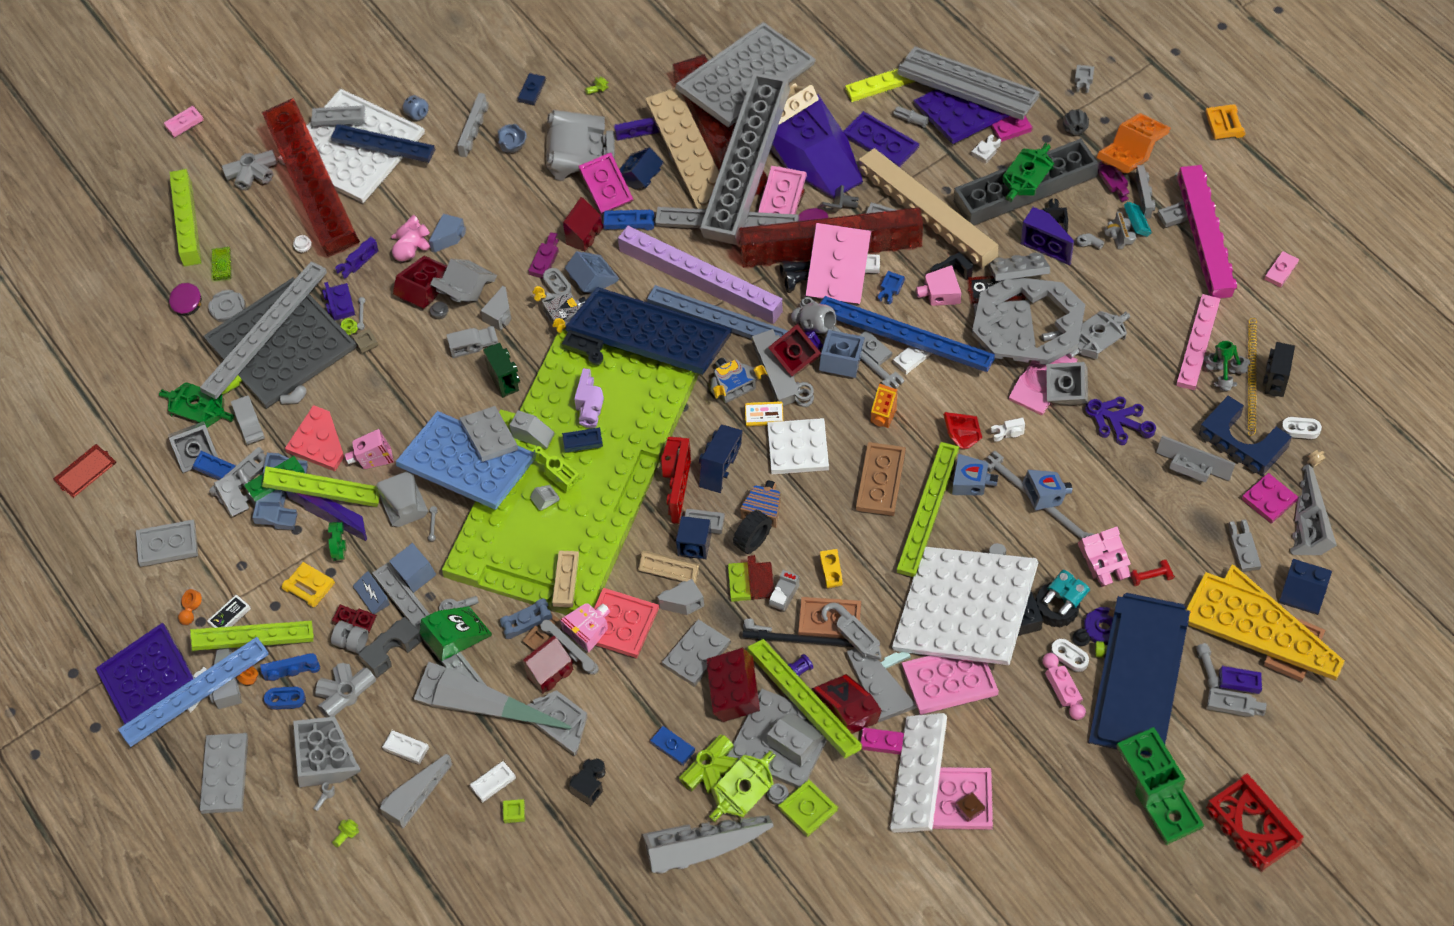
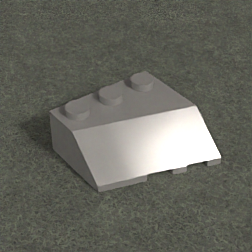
M335 716L293 721L299 787L323 785L325 782H328V784L341 783L361 772Z

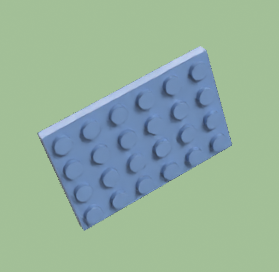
M437 411L396 460V466L496 510L533 463L534 452L518 446L516 451L482 462L464 431L460 420Z

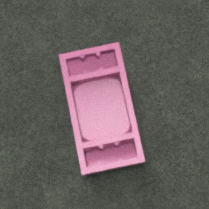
M1065 355L1050 364L1074 363L1078 359L1074 357L1070 359ZM1032 360L1026 371L1018 379L1009 396V400L1039 415H1043L1051 403L1047 402L1046 364H1040V361Z

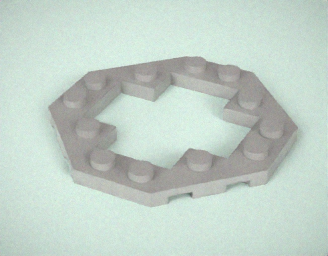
M1030 278L1002 280L981 291L972 336L989 353L995 354V358L1010 357L1014 361L1029 362V360L1040 361V364H1050L1078 349L1085 304L1063 282ZM1021 292L1032 303L1048 295L1067 314L1055 320V326L1063 334L1038 348L1026 337L1009 345L991 326L1003 319V314L995 306Z

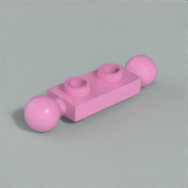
M1047 653L1044 655L1042 662L1048 668L1045 674L1062 706H1070V716L1075 720H1081L1084 718L1086 710L1080 704L1083 699L1066 667H1058L1059 659L1057 655Z

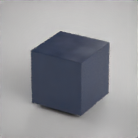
M681 516L676 539L678 556L707 560L712 535L709 519Z

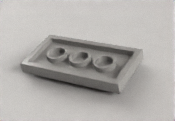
M247 733L206 735L200 812L202 814L243 811L248 750Z

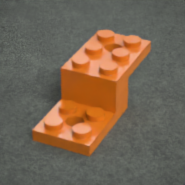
M1139 113L1120 124L1113 143L1100 150L1097 158L1106 165L1116 167L1122 173H1129L1137 168L1138 165L1148 161L1155 142L1168 135L1171 127Z

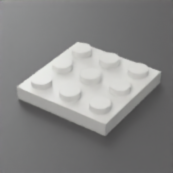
M824 418L767 422L772 474L829 470Z

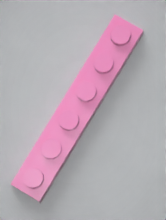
M1202 294L1176 385L1178 387L1190 390L1196 389L1221 298Z

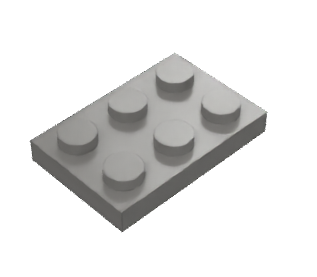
M1031 253L1028 256L1014 255L1006 259L995 258L988 264L989 270L996 281L1050 274V266L1040 253Z
M496 406L460 417V423L482 462L518 450V445Z
M194 519L136 530L138 563L140 567L198 556Z
M698 619L664 659L662 666L695 687L708 671L706 659L721 655L730 645V639Z

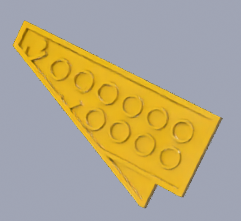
M1231 565L1225 579L1205 572L1186 609L1190 611L1188 625L1335 681L1344 665V660L1235 565Z

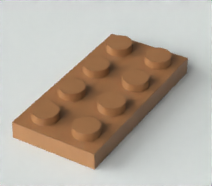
M868 442L856 511L895 516L906 447Z

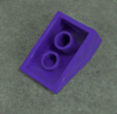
M1032 207L1023 221L1021 245L1070 265L1074 240L1049 213Z

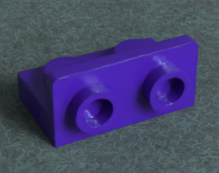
M325 282L326 289L323 290L325 300H329V303L326 304L328 314H332L334 320L355 316L348 284L329 287L328 282Z

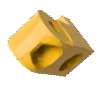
M838 550L820 551V564L826 588L843 586Z

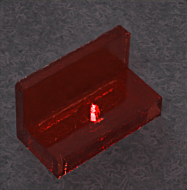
M755 555L747 556L751 600L771 598L774 591L772 563H756Z

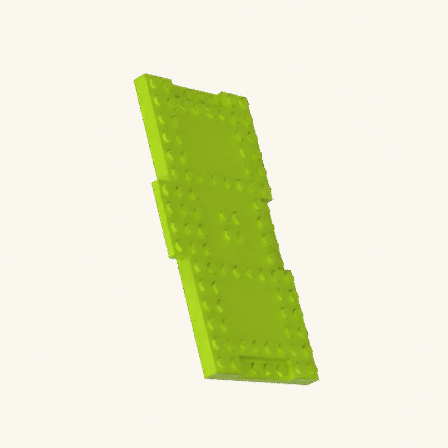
M566 329L562 330L561 333H557L520 411L536 416L554 431V437L547 449L542 448L543 452L549 457L558 456L579 473L578 481L565 493L545 475V466L539 461L534 460L496 510L475 501L442 568L444 578L532 605L539 599H546L548 610L564 615L570 614L584 604L595 607L661 462L667 438L672 437L699 376V373L609 346L605 343L600 351L603 354V362L599 365H592L589 362L588 356L562 348V342L568 333ZM583 368L590 369L591 377H594L593 386L600 387L604 396L596 428L600 427L603 447L565 453L562 433L593 429L584 427L579 423L580 410H576L574 400ZM500 409L499 413L511 433L510 423L515 413ZM514 438L518 446L534 452V449L537 447ZM551 485L560 500L543 510H539L530 498L533 490L536 487ZM559 551H579L573 607H555L552 603Z

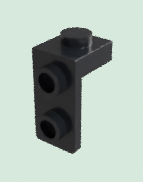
M959 252L949 256L943 262L935 264L930 269L931 273L952 266L953 270L956 269L965 280L972 278L973 264Z

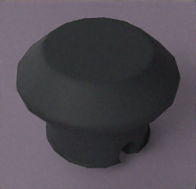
M1084 628L1078 629L1072 637L1074 643L1078 646L1087 645L1091 639Z

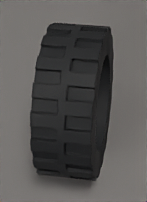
M757 509L750 512L742 520L734 534V546L746 554L756 551L769 534L772 527V519Z
M1052 582L1043 585L1039 589L1038 595H1036V604L1044 624L1051 625V627H1063L1074 622L1079 613L1080 603L1076 608L1071 607L1064 616L1053 612L1042 601L1049 593L1048 586Z

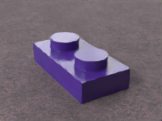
M1221 666L1219 669L1220 687L1260 694L1262 691L1261 672Z

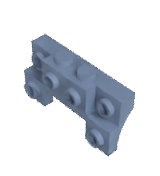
M267 453L264 469L265 466L274 468L289 458L279 453ZM298 460L306 473L308 468L307 461ZM276 489L256 501L253 513L254 523L274 525L275 529L294 530L298 513L296 509L284 508L287 492Z

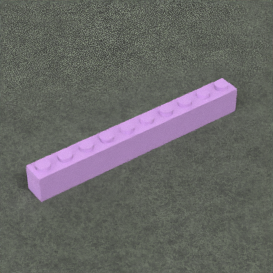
M627 226L618 237L620 252L771 324H774L783 312L782 298L630 226Z

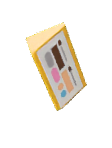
M783 402L745 403L746 426H768L767 422L783 421Z

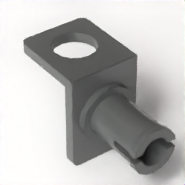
M841 185L835 191L834 204L822 202L817 208L833 213L842 209V206L856 209L859 203L856 201H859V198L844 195V186Z

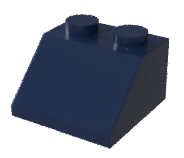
M649 147L630 154L619 170L626 185L636 190L649 186L651 178L660 172V167L664 162Z
M1293 559L1279 603L1319 615L1332 570Z

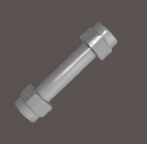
M1206 643L1198 645L1196 647L1198 658L1202 659L1209 678L1207 682L1209 688L1222 689L1220 687V679L1216 676L1210 659V647Z

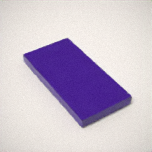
M864 111L843 131L852 143L868 152L875 148L899 168L919 148L918 142Z

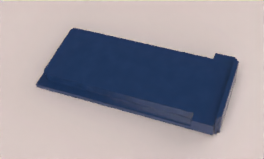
M1127 592L1123 594V597H1117L1089 744L1117 749V743L1153 727L1163 743L1166 744L1190 611L1185 610L1186 606L1184 604ZM1143 750L1140 752V755L1151 757L1149 751Z

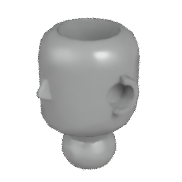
M817 302L807 303L803 308L798 307L791 314L792 321L795 324L801 325L805 331H814L817 334H827L828 330H833L836 323L834 309Z

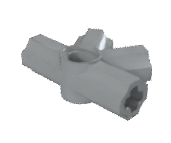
M272 149L257 155L246 153L241 156L240 160L222 165L227 180L236 177L235 186L241 190H247L251 187L254 178L262 184H268L274 175L273 171L268 167L278 163Z
M340 663L333 668L335 681L324 678L318 680L315 694L316 696L327 698L318 705L325 717H334L346 706L355 704L358 696L376 681L375 676L368 668H362L353 676L350 664Z

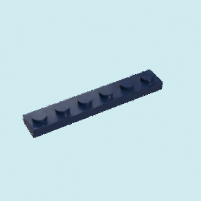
M340 124L336 125L331 135L332 142L427 163L430 162L435 152V146Z

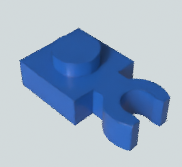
M887 271L880 286L883 291L878 295L879 301L881 302L884 297H888L887 304L890 305L893 301L892 295L899 294L905 277Z

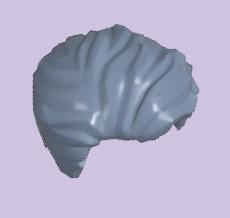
M509 124L498 130L500 148L504 152L516 153L521 150L526 140L525 130H522L517 124Z

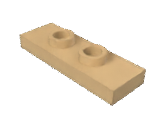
M643 550L638 571L679 581L692 579L696 583L700 564Z

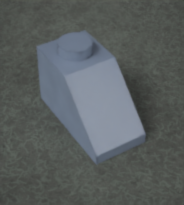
M447 214L442 215L429 240L432 252H437L459 243L461 237H464L466 233V227L462 218Z

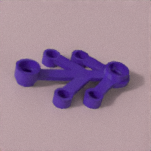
M1121 396L1103 403L1098 399H1092L1086 404L1085 411L1089 416L1095 418L1099 427L1098 434L1102 438H1107L1111 430L1106 425L1103 417L1110 419L1117 435L1116 442L1119 445H1125L1128 441V435L1124 432L1121 424L1139 431L1144 438H1151L1155 435L1156 425L1153 422L1145 421L1141 424L1126 418V416L1130 415L1140 417L1144 410L1141 404H1134L1133 407L1125 408L1126 399ZM1115 407L1116 409H1119V410L1112 412V411L1107 410V409H1110V408Z

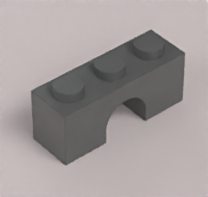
M403 617L401 620L396 621L385 633H381L373 643L361 650L358 654L361 663L378 678L392 667L387 652L394 647H400L409 653L423 641L419 634L420 631L406 617Z

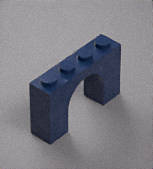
M1228 395L1201 424L1199 436L1203 440L1215 445L1220 451L1233 457L1235 461L1247 466L1253 473L1263 476L1288 449L1292 436L1275 426L1266 438L1259 443L1245 444L1239 442L1232 436L1229 429L1241 417L1244 405Z

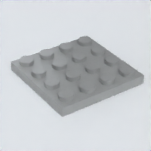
M761 689L758 695L760 711L747 716L733 744L734 748L729 752L728 756L740 759L741 755H747L761 759L770 750L773 752L772 754L776 755L768 764L772 778L799 788L809 779L827 739L824 738L802 767L770 747L767 738L768 732L780 718L790 713L795 714L813 727L815 726L791 700Z

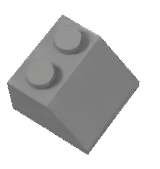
M1085 362L1046 364L1047 402L1065 405L1088 404V367Z
M204 421L168 434L183 473L192 470L200 451L218 458Z
M793 713L780 718L767 734L770 747L801 767L825 738L818 729Z

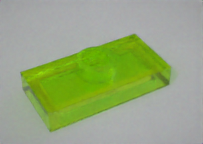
M230 247L212 249V277L214 281L232 279Z

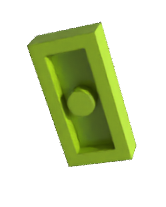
M748 562L728 564L731 602L751 600Z

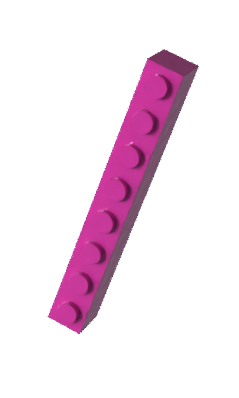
M1202 165L1180 167L1177 179L1209 296L1217 298L1232 297L1237 289V281L1232 276L1233 268L1232 264L1228 261V249L1224 247V235L1220 232V221L1215 215V203L1211 200V189L1206 183L1207 174L1203 172Z

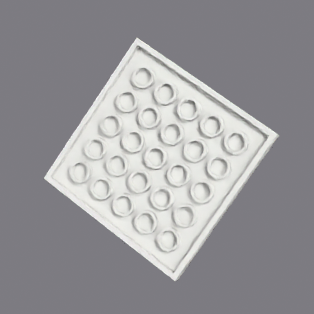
M342 89L324 106L326 108L364 105L365 123L342 124L345 126L418 141L425 133L423 127ZM312 122L305 127L278 157L280 163L361 203L367 200L403 158L332 142L331 135L336 125L313 126Z
M925 547L892 645L893 650L1010 665L1038 566L1037 558Z

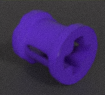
M802 654L800 659L793 664H788L799 678L805 671L813 669L812 662L805 654Z

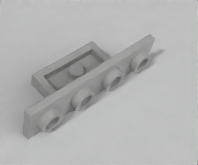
M1165 436L1161 437L1157 449L1158 454L1173 459L1169 469L1205 483L1211 474L1230 481L1236 464Z

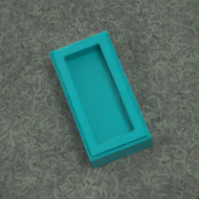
M1131 202L1125 203L1123 206L1135 233L1148 237L1152 231L1140 205Z

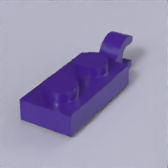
M369 237L366 241L362 242L360 247L348 255L346 263L338 264L335 267L336 273L338 274L340 271H343V278H347L351 272L355 273L379 251L376 240Z

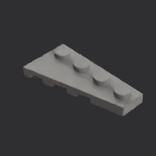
M856 648L847 651V657L861 686L873 696L882 710L878 722L916 709L915 702L878 659L869 656L864 657Z

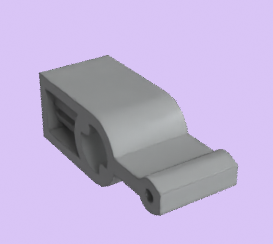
M494 326L482 330L471 328L446 334L452 358L476 353L485 346L498 343Z
M249 395L231 401L247 445L264 439L263 431Z

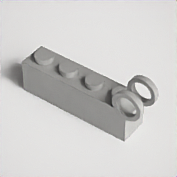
M773 329L752 336L753 347L760 364L764 366L767 372L765 376L776 402H783V406L794 402L800 407L810 406L814 401L812 385L807 382H795V375L791 377L768 349L780 336L775 335ZM805 386L809 389H800V387ZM801 393H808V394H809V395L806 396V397L800 396ZM799 400H801V401L810 400V401L807 402V403H801Z

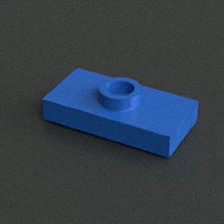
M200 451L192 469L220 480L236 465Z
M664 726L650 740L653 746L682 766L695 752L693 746Z

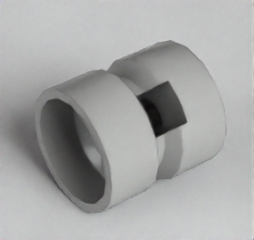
M339 621L333 630L331 643L343 649L346 647L347 650L359 654L367 643L368 630L358 626L353 627L350 623Z

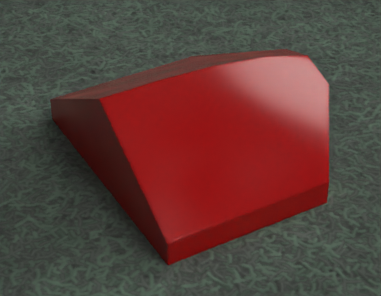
M949 412L943 414L948 435L960 449H969L982 439L977 416Z

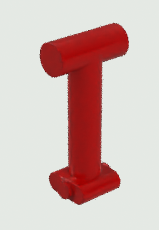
M1166 559L1160 562V568L1137 573V570H1132L1130 575L1135 586H1138L1141 580L1165 575L1167 580H1172L1175 576Z

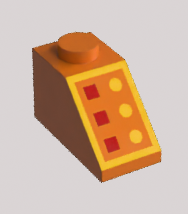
M879 384L871 410V423L879 427L889 428L897 411V389Z

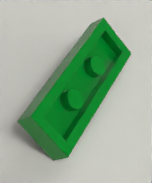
M295 456L274 467L305 473ZM264 473L244 484L245 489L254 502L276 490L262 487Z

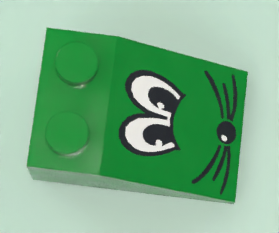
M470 606L436 611L422 618L419 634L441 661L492 636L490 630Z

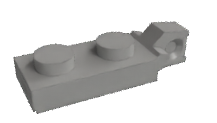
M1210 688L1207 709L1254 717V715H1265L1267 703L1257 702L1256 698L1249 694Z

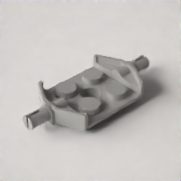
M1100 311L1082 323L1078 349L1068 353L1067 357L1072 359L1075 355L1081 354L1098 359V354L1122 337L1124 340L1126 339L1127 332L1123 322L1130 318V314L1124 312L1120 316H1115ZM1095 330H1103L1104 332L1099 333Z

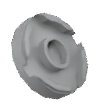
M224 290L216 293L212 301L209 302L211 316L218 322L223 323L246 308L243 296L233 290Z

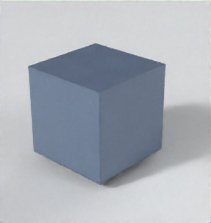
M413 543L389 561L413 593L437 575L429 561Z

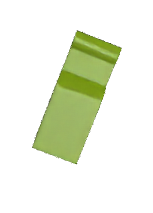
M540 446L534 449V460L539 461L545 466V475L566 493L578 481L579 473L560 457H549Z

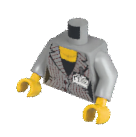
M536 286L532 294H536L534 296L536 301L543 300V311L557 333H561L562 330L566 329L568 322L586 301L585 297L575 301L571 293H548L539 286Z

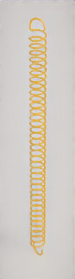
M1248 336V343H1249V342H1250V343H1256V341H1255V342H1251V341L1249 340V339H1251V337ZM1248 353V359H1250L1251 357L1256 358V356H1250ZM1248 365V384H1249V382H1250V381H1249V379H1250L1249 376H1250V375H1256V373H1255V374H1251V373L1249 372V371H1251V370L1249 369V368H1251L1249 365ZM1248 388V429H1249V427H1250L1251 425H1255V424H1250L1251 422H1255V421H1250L1251 419H1255V418H1250L1251 416H1255V415H1250L1251 413H1255V412H1250L1251 410H1255V409H1250V408L1256 406V400H1250L1251 398H1255V399H1256V397H1250V396H1249V394H1250V393H1249V391H1250L1249 388Z

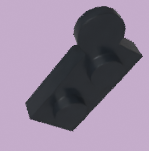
M572 330L568 331L562 342V348L588 356L589 362L592 365H599L604 360L603 354L600 352L604 346L603 340Z

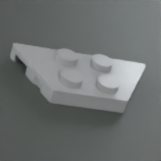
M557 690L548 693L545 697L534 699L533 703L528 704V706L570 725L572 729L532 724L575 756L587 721V713Z

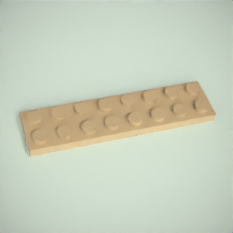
M673 88L645 98L646 104L696 209L707 210L719 171L681 93Z

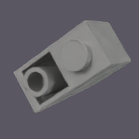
M692 579L683 581L677 587L665 590L657 596L659 608L662 610L688 615L704 607V597Z

